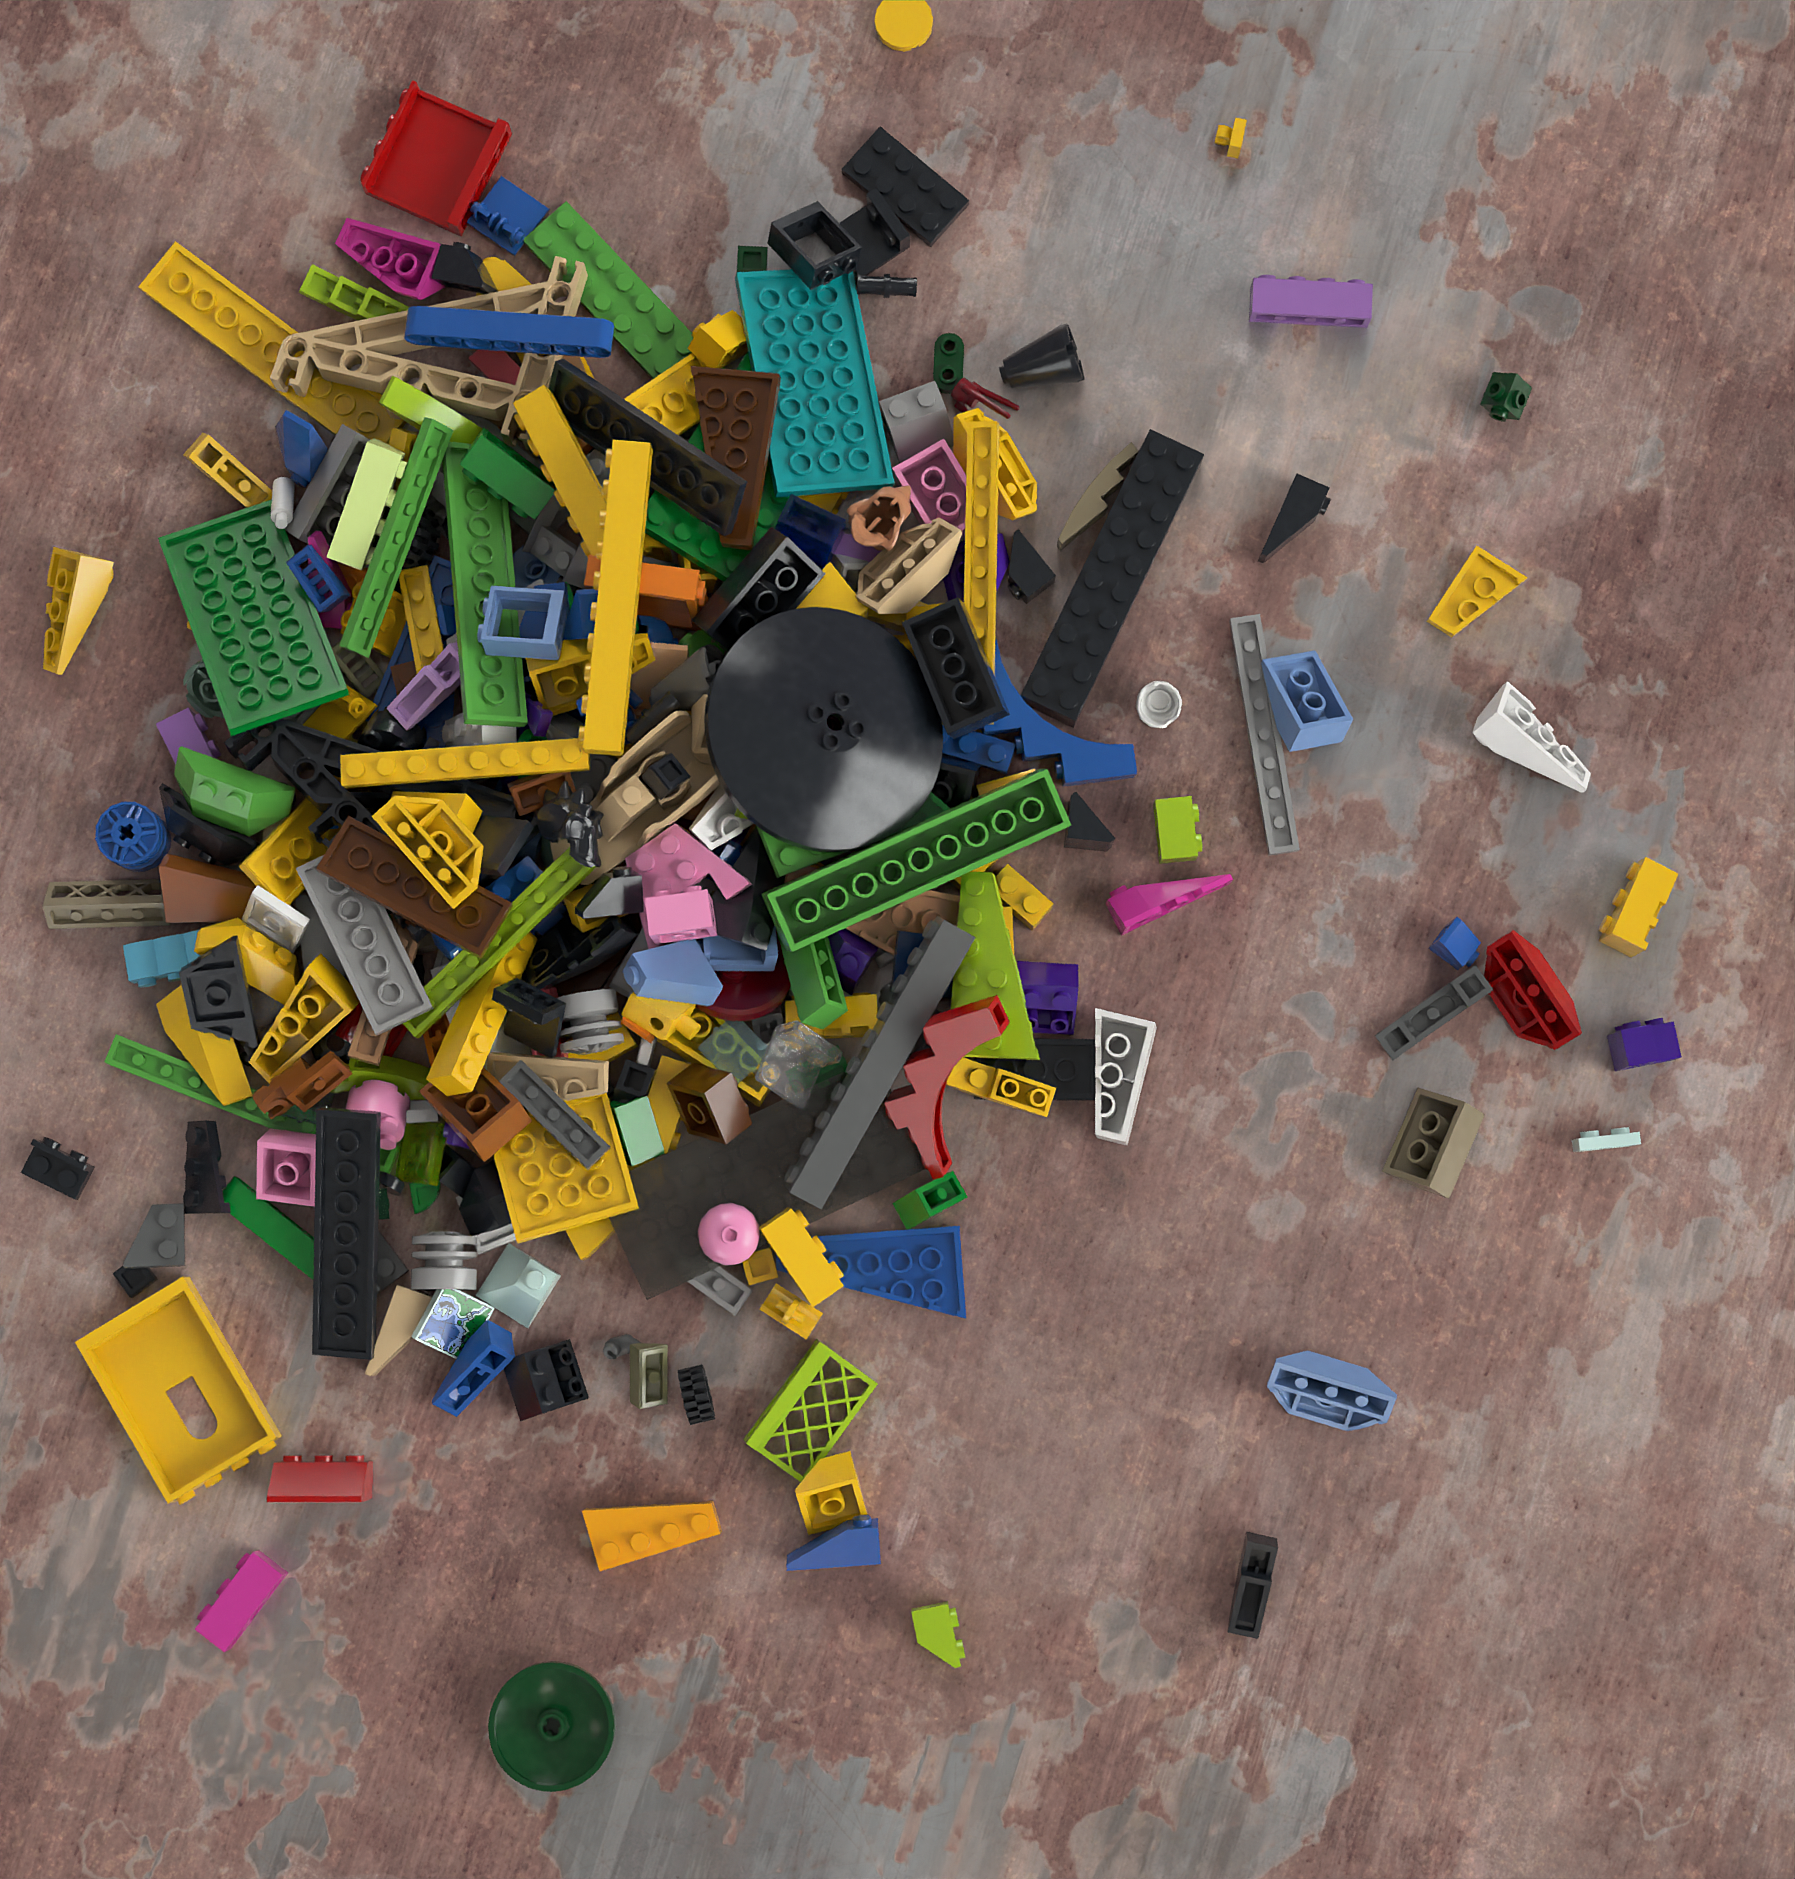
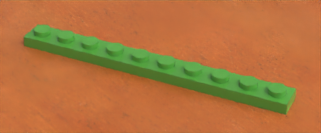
M115 1035L104 1061L106 1064L265 1127L316 1134V1113L309 1110L303 1112L294 1105L282 1115L270 1119L269 1113L266 1112L264 1114L255 1103L253 1097L223 1106L190 1063L120 1035ZM251 1088L252 1094L257 1090ZM396 1145V1148L392 1150L380 1148V1171L390 1174L400 1146Z

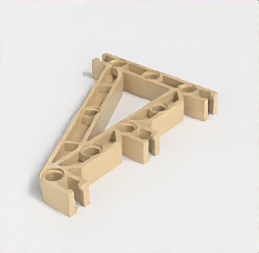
M555 256L547 282L427 307L575 317L588 274L585 264L576 261V271L570 283L562 281L563 275L567 274V260ZM559 297H568L564 302H555ZM408 310L292 334L286 337L280 346L270 377L277 391L287 393L289 387L285 385V382L291 370L297 371L295 379L290 378L288 384L293 387L298 396L302 397L306 396L315 368L318 369L324 380L382 394L392 376L406 383L415 377L419 378V380L414 384H410L411 386L427 395H431L432 398L454 411L496 421L505 419L500 434L504 443L512 447H516L517 440H514L513 437L518 427L514 418L517 411L513 402L542 385L549 388L555 361L563 359V355L549 354L548 356L540 357L537 353H525L516 384L513 385L394 357L392 355L435 347L411 344L404 339ZM304 351L301 356L293 357L296 352ZM361 364L358 370L350 371L353 365ZM476 391L473 397H464L467 392ZM387 409L391 418L401 420L399 416ZM526 430V434L520 433L519 440L523 441L526 450L531 451L527 440L531 438Z

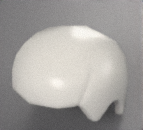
M1153 681L1145 685L1138 693L1136 709L1139 718L1150 727L1166 728L1178 718L1181 712L1182 699L1179 691L1168 682Z

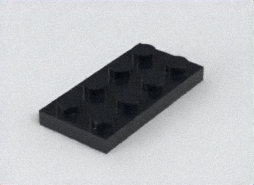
M881 126L841 169L842 174L866 194L877 188L900 222L930 247L933 246L969 205V199Z

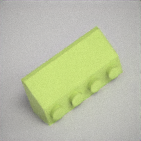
M375 438L367 441L327 558L359 570H363L366 564H370L375 551V547H373L375 538L381 535L386 519L383 518L386 507L391 508L397 492L393 490L396 479H402L408 463L403 461L406 453Z

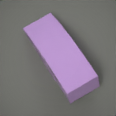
M457 642L449 643L430 665L424 666L387 707V710L406 730H410L426 717L461 684Z

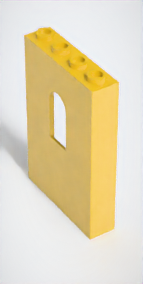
M181 1277L75 1342L167 1504L178 1501L179 1505L187 1502L196 1496L195 1489L203 1484L206 1488L213 1486L223 1479L221 1473L232 1468L233 1472L241 1469L250 1463L249 1456L257 1451L260 1455L267 1453L277 1446L275 1440L282 1437L190 1277ZM191 1376L194 1378L217 1419L215 1432L206 1439H197L189 1433L166 1391Z

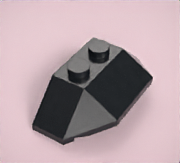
M164 783L159 787L167 829L175 834L173 840L186 849H189L191 845L201 850L198 856L210 864L214 865L216 861L223 865L243 862L260 845V843L247 835L193 816L183 795Z
M495 1160L474 1169L459 1206V1211L471 1236L500 1229L511 1224Z

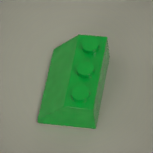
M484 427L460 461V465L464 467L462 472L468 478L475 482L478 479L489 486L487 491L499 500L506 498L514 504L512 509L525 519L530 516L535 520L553 496V492L556 491L554 482H549L542 470Z

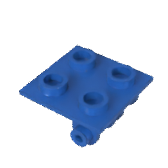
M501 176L481 203L476 201L471 206L470 211L473 214L467 221V224L515 256L523 246L524 238L538 226L549 211V208Z

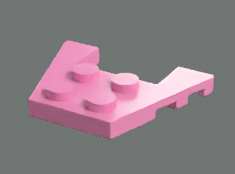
M673 824L625 858L627 867H631L633 871L642 875L644 912L639 914L649 949L666 945H655L649 936L644 898H651V893L664 890L670 891V894L683 893V888L694 886L709 875H711L726 900L732 899L752 885L746 877L739 874L732 866L720 859L708 847L678 824Z

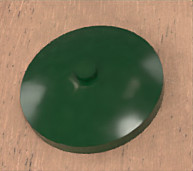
M561 1661L541 1662L528 1666L509 1679L493 1702L488 1723L490 1745L501 1768L518 1783L544 1792L568 1790L592 1777L608 1757L616 1730L614 1707L603 1685L585 1669Z

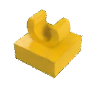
M1235 117L1233 128L1218 125L1214 143L1223 146L1229 145L1227 157L1238 159L1245 132L1246 119Z

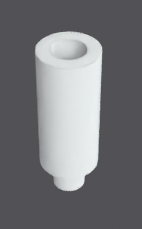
M287 477L275 479L272 488L271 520L279 529L286 528L287 524L293 519L295 484Z

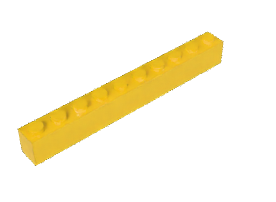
M613 440L612 449H607L605 466L610 468L609 480L604 479L602 496L607 498L606 510H601L599 527L604 529L603 541H598L596 557L601 560L600 572L595 571L593 582L594 590H598L597 602H592L590 613L591 621H595L594 633H589L587 650L592 652L591 664H586L584 681L589 683L588 695L583 694L581 712L586 714L585 726L580 725L578 743L583 745V750L588 754L624 755L653 455L651 443Z

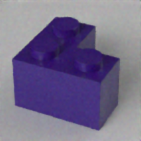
M1663 1018L1645 1021L1644 1026H1641L1640 1021L1624 1023L1622 1026L1615 1027V1033L1607 1036L1615 1072L1682 1058L1674 1021L1664 1023Z

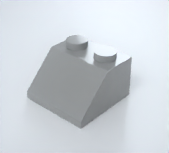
M935 381L879 401L881 417L899 463L942 439H945L949 448L953 446L952 427Z

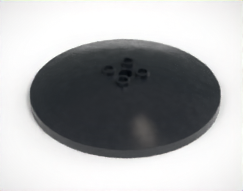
M823 607L798 608L771 616L747 631L730 647L718 665L709 686L704 716L705 737L710 760L719 782L735 806L752 823L774 838L789 845L818 852L852 851L872 845L898 831L909 822L927 800L935 784L943 752V724L919 663L896 637L862 616L844 610ZM828 716H834L839 720V731H833L828 727Z

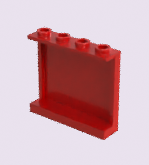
M412 80L409 88H405L401 93L399 99L400 106L396 114H392L388 119L386 125L387 132L383 140L380 139L377 142L373 152L374 158L370 166L367 165L361 174V185L366 195L462 237L468 225L467 221L473 214L470 211L471 206L474 202H479L512 135L509 123L498 118L496 123L422 91L419 89L417 82Z

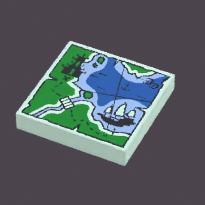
M437 1289L411 1337L457 1359L467 1340L486 1320H489L495 1308L458 1289Z

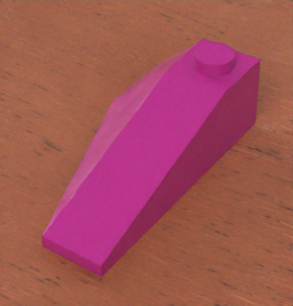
M346 218L335 244L394 292L422 300L445 288L444 285L432 279L441 244Z
M1231 874L1139 885L1127 889L1126 885L1111 891L1109 893L1111 898L1107 899L1105 904L1122 936L1229 885L1233 878Z

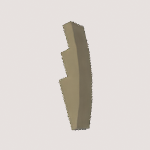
M1132 442L1104 467L1072 510L1058 538L1057 547L1060 551L1107 514L1108 505L1104 500L1122 487L1124 478L1119 473L1132 464L1139 453V450Z

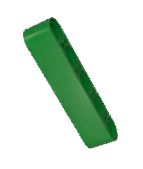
M234 1176L227 1184V1187L222 1190L224 1202L230 1204V1214L313 1280L314 1237L268 1200L256 1199V1191L240 1178Z

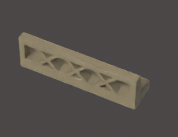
M160 879L49 882L43 903V910L49 929L171 925V923H166L162 891L161 895H147L152 890H162ZM121 891H131L125 896L116 895ZM91 892H100L95 897L85 896ZM56 893H70L64 898H55Z

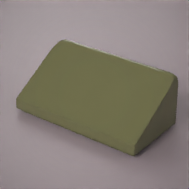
M630 1344V1402L639 1409L668 1404L667 1344Z

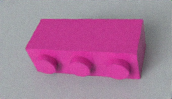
M260 1550L252 1552L251 1555L247 1552L240 1559L235 1567L239 1571L232 1580L227 1578L216 1592L219 1595L218 1599L212 1606L208 1603L197 1616V1620L200 1622L195 1630L223 1652L230 1650L288 1574L286 1570Z

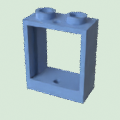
M491 586L489 598L485 597L483 601L484 623L479 625L477 634L478 642L482 643L485 654L559 660L569 609L565 592L562 590ZM502 610L548 612L543 639L498 636Z

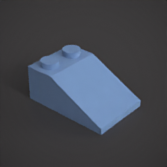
M1314 650L1263 659L1261 665L1276 727L1289 752L1342 742L1353 718L1317 652Z

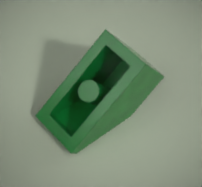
M954 1171L945 1174L944 1177L935 1179L915 1189L892 1204L904 1226L909 1230L968 1198Z

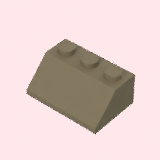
M1417 1088L1382 1172L1419 1189L1449 1199L1485 1114L1464 1101Z

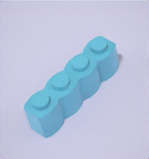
M199 930L123 945L129 982L138 983V987L142 988L154 986L157 984L156 980L167 977L169 982L180 981L179 972L181 968L201 956L194 952Z

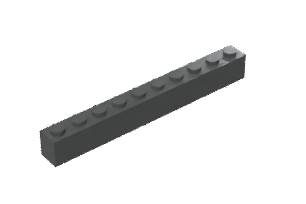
M936 916L934 921L930 920L922 934L924 937L919 948L915 947L910 953L907 960L909 966L903 975L900 974L894 981L892 996L888 1003L884 1002L880 1006L876 1015L878 1020L874 1028L868 1029L863 1036L861 1051L857 1057L853 1056L846 1067V1073L848 1074L842 1084L838 1083L833 1089L830 1096L831 1104L827 1111L823 1110L819 1114L815 1122V1127L817 1128L814 1134L803 1142L800 1149L801 1157L796 1165L790 1166L785 1175L784 1181L786 1183L784 1186L789 1193L821 1210L923 1031V1027L930 1019L975 939L971 934L939 916Z

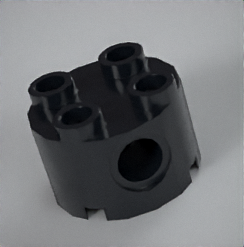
M385 707L383 711H374L357 743L382 752L423 749L427 742V731L424 726L421 730L418 724L410 730H406Z

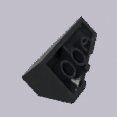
M755 826L741 847L740 856L732 866L739 874L746 877L752 885L730 900H726L719 888L716 891H712L710 896L713 900L717 936L747 947L767 951L775 924L761 894L780 886L781 877H776L757 826Z

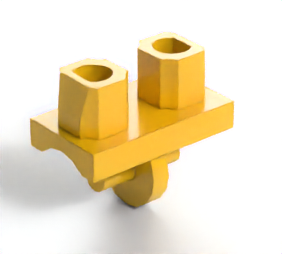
M777 1283L759 1309L806 1340L823 1315L822 1312Z

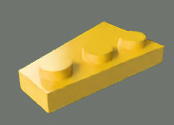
M1476 545L1426 622L1452 638L1523 583L1527 577Z

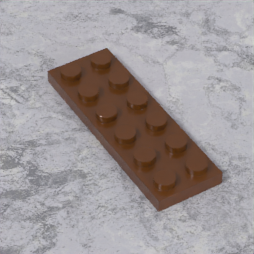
M350 816L347 817L316 867L319 873L480 959L484 956L513 907L512 902L478 885L475 891L453 909L391 838Z

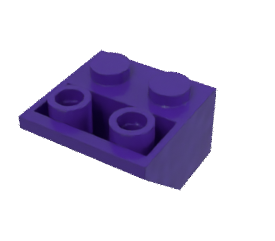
M1017 961L1026 1000V1010L1033 1033L1074 1035L1079 988L1078 964Z

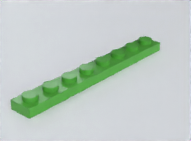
M424 417L339 645L363 657L369 658L453 433L452 429L432 418Z

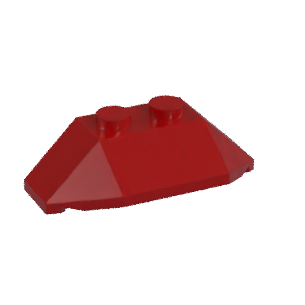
M1514 930L1487 946L1484 977L1494 989L1489 995L1517 1037L1556 1050L1582 1034L1574 1001L1538 948Z

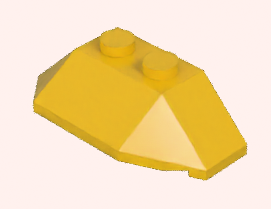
M979 408L957 414L953 418V454L965 474L967 467V422L993 421L984 416V412ZM999 425L998 515L1015 520L1032 514L1037 510V482L1009 433Z
M395 795L372 815L373 819L453 909L478 888L484 846L442 799Z
M238 917L201 928L198 931L194 952L199 955H203L230 937L238 935L247 983L281 1004H286L290 994L301 979L297 958L293 952L291 953L288 949L280 946Z

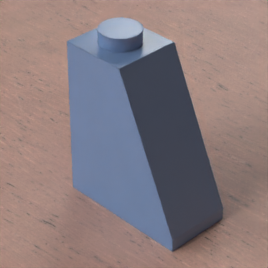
M695 939L632 953L622 971L626 982L632 987L636 996L710 1006L714 1004L723 989V985Z

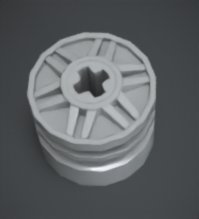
M615 989L586 991L557 998L566 1003L563 1022H570V1027L561 1030L560 1038L573 1039L572 1041L559 1044L561 1053L591 1054L606 1051L615 1045L624 1043L623 1033L609 1034V1031L622 1027L621 1021H607L606 1019L607 1015L619 1011Z
M447 1231L429 1232L420 1236H412L411 1245H424L426 1250L411 1252V1257L425 1260L424 1267L411 1269V1290H476L477 1270L463 1267V1260L476 1258L477 1252H463V1246L477 1245V1237L468 1236L460 1232Z

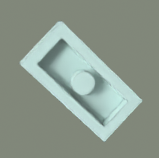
M1629 1127L1610 1129L1611 1135L1599 1136V1130L1580 1132L1581 1138L1572 1140L1573 1152L1640 1145V1132L1630 1133Z

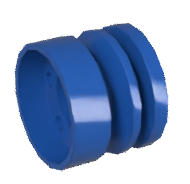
M120 802L110 806L100 816L96 825L95 839L99 850L109 860L132 872H146L156 868L171 848V833L167 829L166 822L151 809L137 802ZM128 830L135 834L132 839L125 835Z

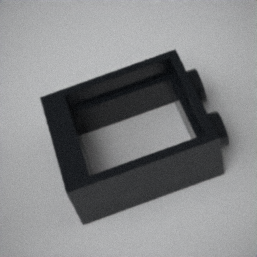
M819 201L771 222L767 242L810 290L820 285H826L843 274L853 272L858 266L862 248ZM815 232L836 255L815 264L795 241Z

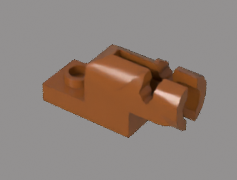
M332 1051L328 1052L312 1066L300 1057L281 1074L271 1078L268 1087L263 1085L255 1091L252 1097L264 1114L266 1112L269 1113L270 1119L282 1115L294 1105L303 1112H306L353 1073L349 1066Z

